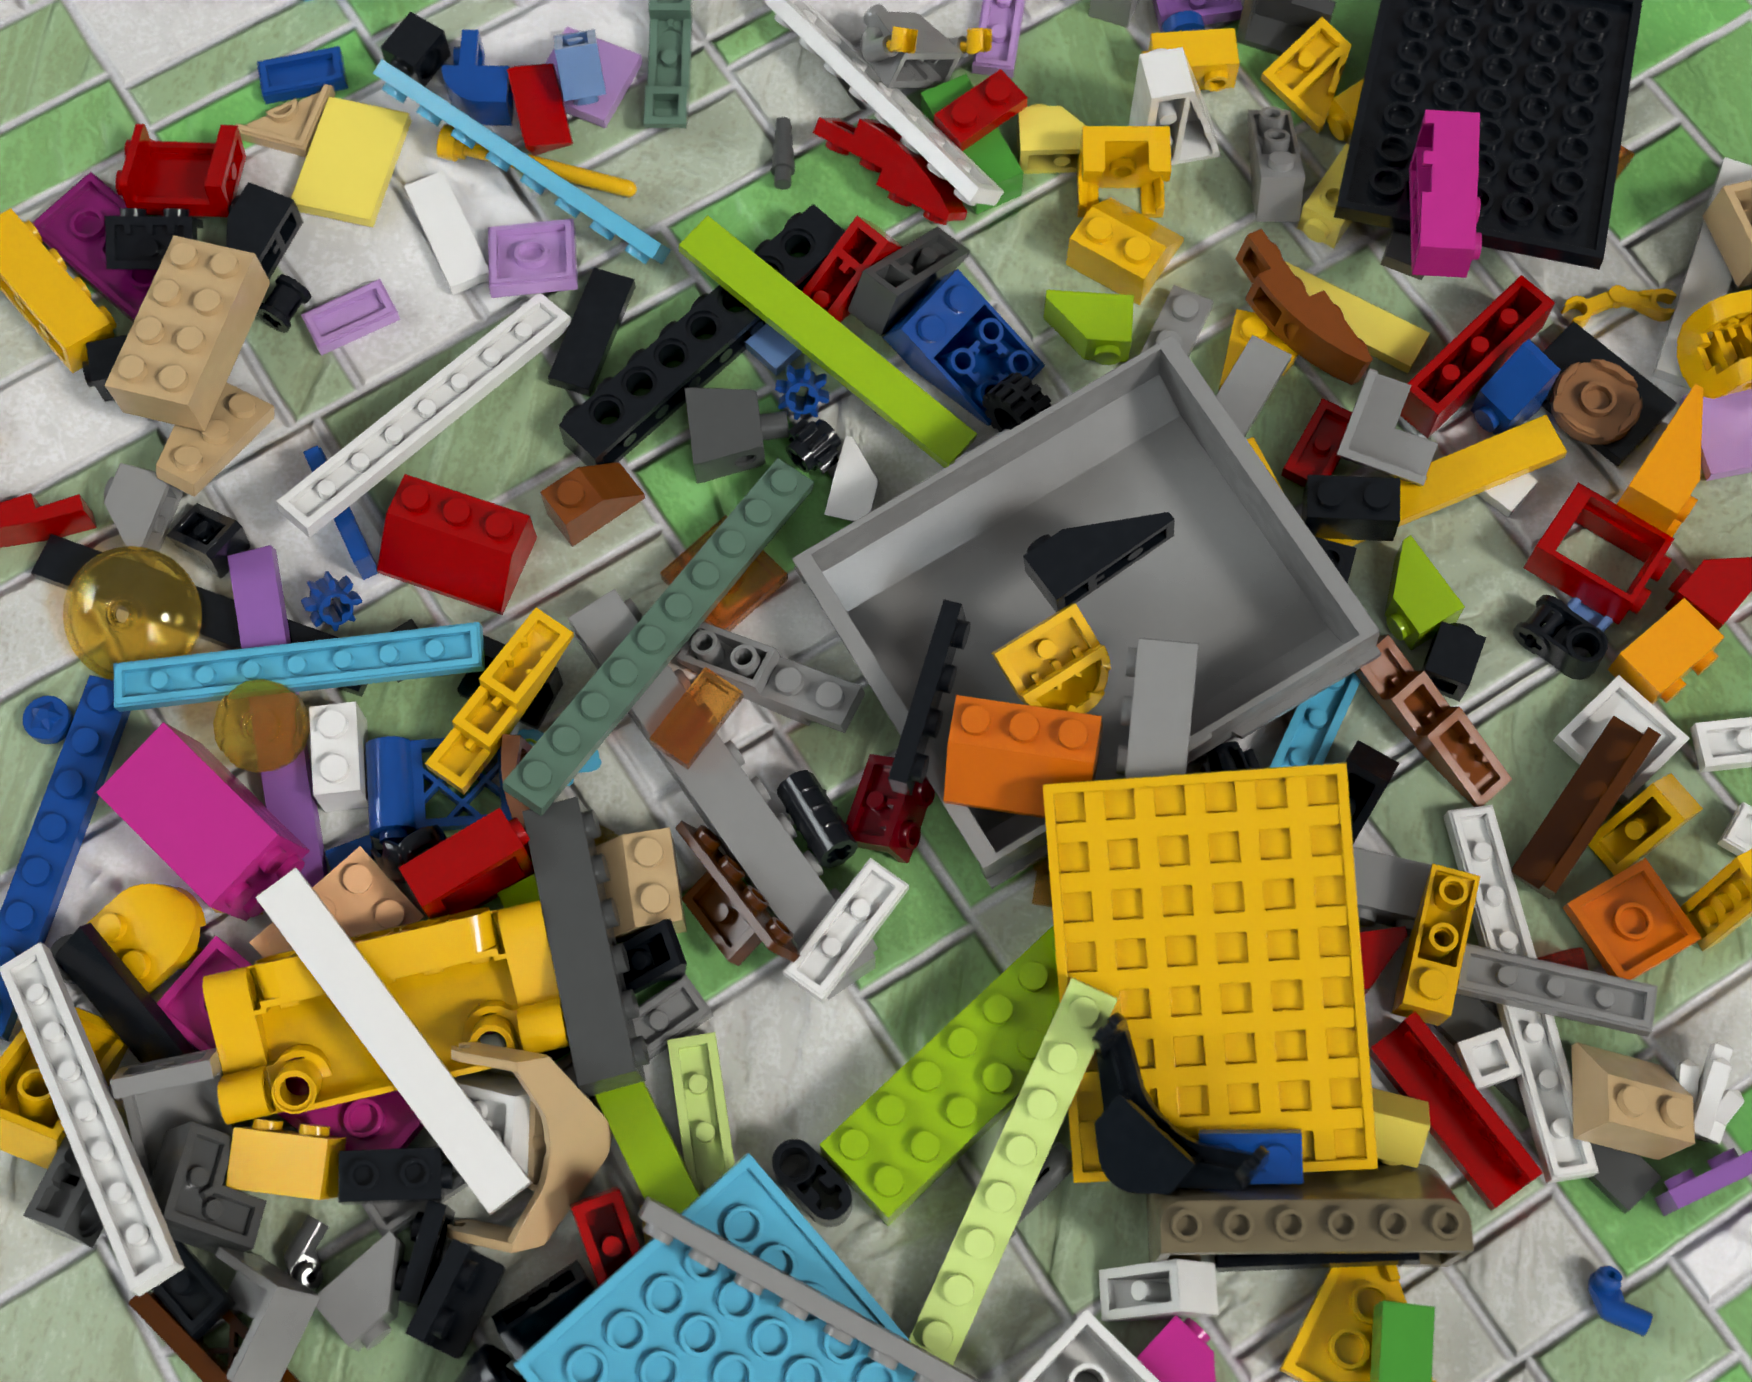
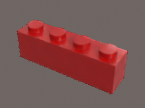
M1519 276L1407 383L1411 385L1400 416L1428 439L1502 367L1525 341L1531 340L1543 328L1555 302L1524 276Z

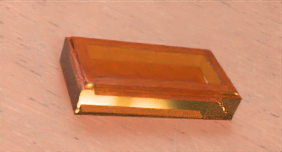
M705 667L649 738L650 744L686 769H689L744 698L743 691Z

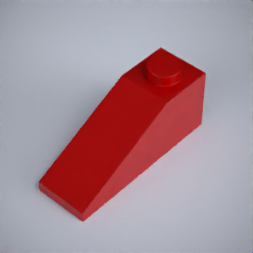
M856 216L803 288L802 292L841 323L850 314L848 308L863 271L903 246L876 224Z

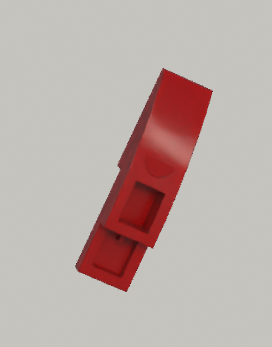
M818 118L813 134L827 140L825 146L828 149L842 155L852 153L861 158L859 163L861 166L880 173L876 185L889 191L888 198L906 207H911L914 204L924 210L923 216L926 219L940 225H946L948 221L965 220L968 212L962 201L953 193L954 187L952 184L934 175L927 168L928 161L921 154L909 150L900 141L902 136L895 129L885 126L877 119H859L857 127L840 118Z

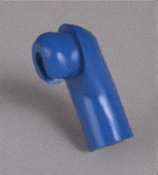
M1608 1265L1599 1267L1596 1272L1590 1275L1588 1281V1290L1598 1315L1609 1323L1640 1336H1645L1652 1322V1313L1625 1302L1620 1282L1623 1278L1617 1269Z

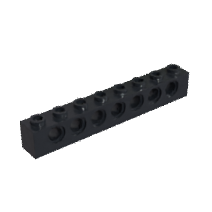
M812 204L803 213L798 212L794 214L779 234L772 240L767 239L763 241L754 253L802 291L845 231L815 204ZM796 252H802L806 254L802 257L791 256V254ZM720 285L710 294L705 293L692 304L690 311L679 321H672L667 324L660 332L659 338L648 348L636 351L628 360L625 368L614 377L605 378L587 401L582 405H575L567 411L562 422L559 424L564 445L587 466L619 462L686 403L685 388H703L746 350L745 341L764 326L766 322ZM734 306L744 307L739 312L728 311V309ZM704 333L714 335L706 340H700L696 338L697 336ZM671 361L682 362V364L674 368L664 366ZM638 389L650 390L649 393L643 396L632 394ZM612 416L618 418L617 421H615L612 424L600 423V421L606 417Z

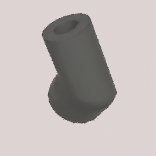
M307 1215L287 1247L284 1260L288 1274L313 1291L322 1284L324 1279L316 1248L329 1227L312 1216Z

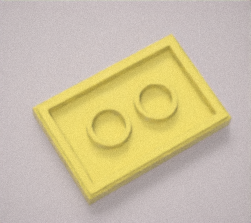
M329 96L291 199H294L298 211L374 227L412 122L409 113Z

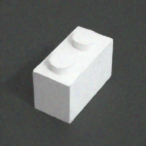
M356 701L309 707L313 796L325 812L367 808L365 744L368 742V728L366 717Z

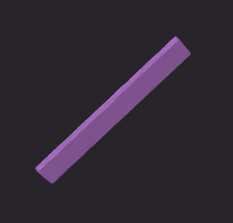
M268 545L227 556L241 648L291 643L276 549ZM299 692L249 697L266 808L310 850L302 859L305 865L301 873L311 887H313L328 874L317 801L313 796L312 770Z

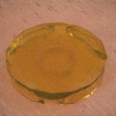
M260 679L245 681L236 686L237 688L233 689L229 695H225L218 704L213 726L215 741L219 749L230 759L231 763L244 770L262 773L278 771L296 760L304 750L310 732L309 714L298 694L285 684Z

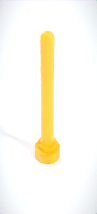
M443 125L437 140L436 153L438 158L456 162L458 158L465 160L468 156L490 162L485 158L489 150L478 143L475 144L473 149L469 148L450 135L454 129L453 126ZM527 154L569 183L624 197H632L636 194V184L631 180Z

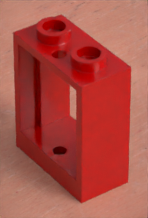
M1578 482L1534 548L1523 568L1574 598L1577 597L1582 600V604L1604 617L1607 615L1612 618L1614 623L1619 625L1629 610L1637 615L1652 591L1647 589L1645 585L1650 578L1658 582L1671 563L1672 558L1665 555V553L1671 546L1674 538ZM1575 522L1644 562L1626 592L1556 551Z
M500 807L398 867L429 919L480 908L499 897L498 892L535 873L530 860L532 858L528 834L517 817L508 821Z

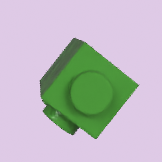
M1384 1300L1374 1306L1370 1382H1432L1435 1307Z

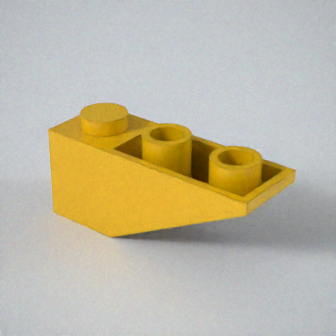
M1437 864L1431 865L1401 966L1392 1014L1408 1017L1416 1011L1425 1023L1436 1026L1441 1025L1451 1016L1480 876Z

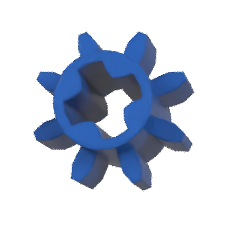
M807 362L804 368L796 370L791 365H788L787 381L782 379L776 380L775 390L785 394L780 397L778 408L785 409L788 407L794 412V420H798L800 415L808 413L815 418L818 417V402L829 403L830 393L820 389L827 383L826 373L817 376L811 371V363ZM800 386L809 388L805 396L797 395Z
M325 571L324 578L316 582H307L310 588V597L301 599V604L305 611L312 612L310 619L315 627L325 622L331 625L334 631H338L339 625L344 624L348 620L355 622L353 605H359L362 603V599L358 592L351 591L353 583L347 575L338 581L331 576L329 571Z

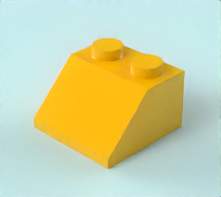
M1110 197L1091 206L1070 236L1066 265L1118 294L1134 295V303L1140 305L1182 245L1184 237Z

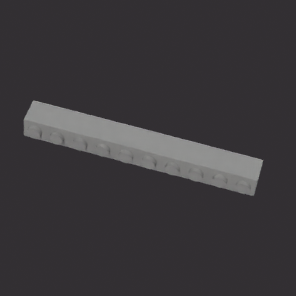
M613 589L568 617L575 638L595 667L599 669L643 616L630 598L623 602L616 590ZM667 665L630 709L628 714L704 823L720 839L721 847L725 853L744 870L745 875L743 878L746 883L758 890L769 902L766 911L771 917L778 918L791 930L794 935L791 943L799 951L842 894L836 888L829 891L819 878L824 874L819 862L809 850L802 854L793 841L797 837V833L792 824L783 813L775 816L767 802L771 800L767 789L757 776L750 780L741 768L745 764L743 756L731 740L724 743L715 730L720 726L707 705L704 704L698 707L690 696L694 689L683 671L679 668L673 672L670 666ZM873 938L827 997L828 1000L876 968L873 952L878 950Z

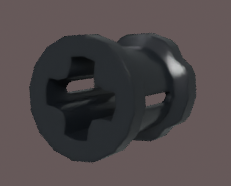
M281 274L275 280L276 287L267 300L261 303L256 315L273 329L287 333L292 326L290 320L301 304L308 303L312 296L298 281Z

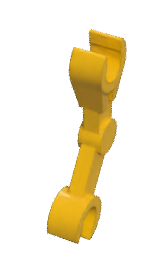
M1615 285L1609 291L1589 299L1583 296L1570 297L1564 304L1561 314L1571 309L1580 311L1582 316L1573 318L1572 322L1574 321L1582 328L1586 326L1591 316L1610 308L1620 307L1632 308L1655 321L1665 322L1671 318L1675 309L1662 308L1657 302L1671 305L1677 294L1667 288L1638 292L1627 290L1621 285Z

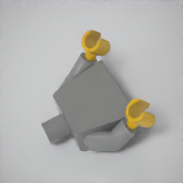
M877 4L869 8L864 15V23L868 27L862 34L860 51L864 60L869 62L887 88H933L949 81L960 58L966 57L968 54L988 52L992 48V29L968 28L967 38L958 36L947 39L927 20L915 12H888L882 5Z

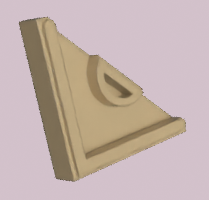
M325 84L321 91L298 102L296 98L266 111V116L246 125H235H238L242 141L306 157L328 97H335L336 93L333 86Z

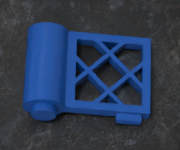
M386 736L366 742L365 762L370 836L379 839L382 845L386 840L399 844L404 838L421 827L437 824L443 831L462 830L488 815L480 814L469 805L485 787L501 799V810L507 820L510 821L512 816L503 790L501 747L497 751L498 762L486 775L481 773L478 776V784L462 799L444 785L446 783L441 778L437 779L423 768L422 753L434 752L445 738L409 740L404 737ZM498 773L500 787L491 781ZM424 779L432 785L426 792H424ZM438 790L457 805L445 818L426 819L425 804ZM463 811H465V812H466L467 814H469L470 816H459V815H460Z

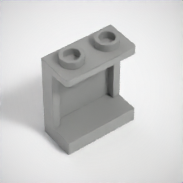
M217 1048L121 1067L110 1079L114 1099L122 1098L133 1146L149 1184L164 1135L168 1130L193 1121L233 1136V1129L236 1127V1123L229 1125L225 1123L218 1101L217 1085L223 1076ZM227 1168V1171H226V1174H225V1178H224L223 1183L226 1182L228 1168Z

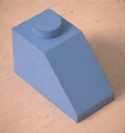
M595 29L555 35L554 51L564 101L573 100L574 105H588L598 102V96L605 95L606 89Z

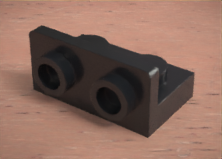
M120 208V216H105L106 267L109 270H158L173 236L197 240V229H203V220L190 216L189 209L165 208L163 209V216H147V209Z
M453 1238L405 1333L449 1356L461 1359L505 1273V1267L479 1254L471 1246Z

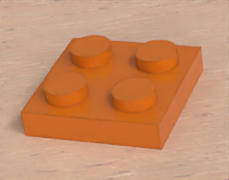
M1646 858L1571 900L1563 907V910L1606 973L1615 977L1634 980L1702 939Z

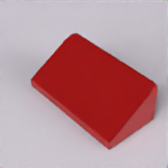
M550 63L508 68L507 72L524 144L533 156L574 145L555 65Z

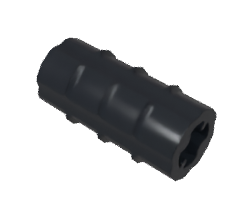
M808 770L795 772L780 783L777 795L785 806L786 813L791 816L796 824V830L801 832L807 842V848L812 850L820 865L826 868L839 866L855 854L858 844L848 829L849 825L844 823L837 812L838 807L833 806L826 794L827 790L821 787L815 775Z

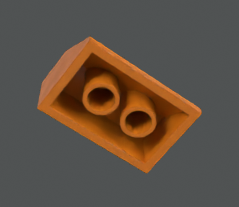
M956 695L947 745L944 803L1045 818L1043 784L1095 780L1103 735L1102 716Z

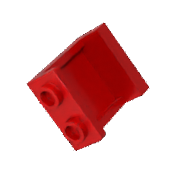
M135 124L131 139H127L125 142L123 168L116 173V191L119 196H123L127 208L147 209V215H163V209L181 208L189 209L190 216L227 217L231 202L237 195L246 160V153L238 125H220L216 143L153 141L149 137L145 124Z

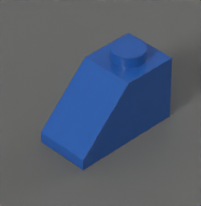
M1528 339L1480 389L1470 411L1474 414L1477 423L1484 430L1492 432L1494 435L1522 425L1540 410L1561 370Z

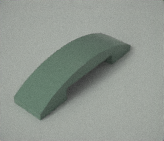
M649 0L650 31L647 86H645L644 128H687L692 63V0Z

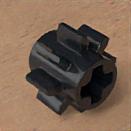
M803 418L788 431L791 438L788 439L790 444L786 447V452L793 463L803 472L808 473L812 469L814 471L819 469L824 474L838 462L839 459L836 454L839 452L836 448L841 445V440L826 421L819 419L816 422L811 421L808 423Z
M1237 741L1220 744L1206 752L1205 755L1208 762L1201 764L1203 769L1199 772L1258 769L1260 765L1253 748L1243 752Z

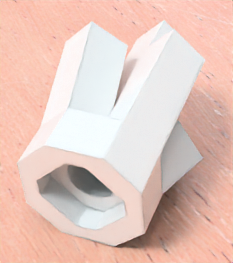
M1725 1041L1710 1045L1701 1076H1699V1066L1689 1059L1677 1064L1675 1080L1693 1096L1695 1139L1715 1145L1721 1144L1726 1125L1745 1102L1739 1090H1725L1732 1068L1729 1062L1733 1053V1049Z

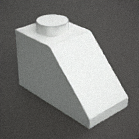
M1172 1259L1099 1270L1102 1321L1172 1320L1176 1315L1180 1319L1219 1315L1215 1263Z

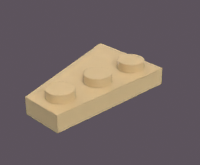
M226 382L205 432L174 425L156 464L157 478L195 497L275 418L274 405Z

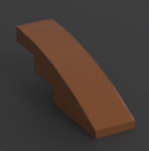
M1389 634L1380 635L1376 646L1380 650L1381 656L1354 673L1376 702L1435 769L1473 807L1484 806L1512 780L1511 776L1461 707H1450L1426 672L1413 669Z

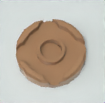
M1592 359L1590 363L1584 362L1580 364V362L1570 365L1559 375L1550 396L1551 413L1558 426L1571 438L1589 445H1607L1622 439L1637 423L1643 404L1642 397L1640 399L1637 391L1638 384L1634 377L1621 366L1599 359Z

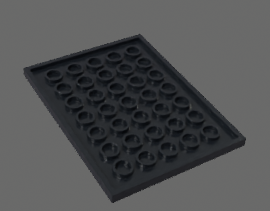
M1381 0L1334 217L1411 232L1409 167L1425 109L1480 112L1477 197H1480L1481 206L1479 220L1476 224V232L1482 234V247L1599 270L1606 248L1643 0Z

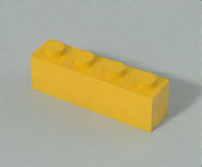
M10 208L0 214V290L73 374L83 368V361L88 360L86 343L115 337L113 329L117 328L116 322L104 305L97 307L93 303L91 293L82 279L78 276L72 278L66 272L67 267L60 254L54 248L46 249L42 244L41 235L30 220L23 222Z

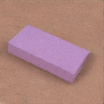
M381 279L301 314L321 356L400 320L398 312Z

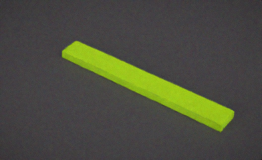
M707 215L679 244V252L944 468L955 463L956 458L961 456L976 440L977 433L710 216Z
M535 873L497 893L504 908L540 900ZM645 1082L596 1094V1100L609 1122V1127L644 1199L646 1200L647 1196L674 1211L681 1213L700 1194Z

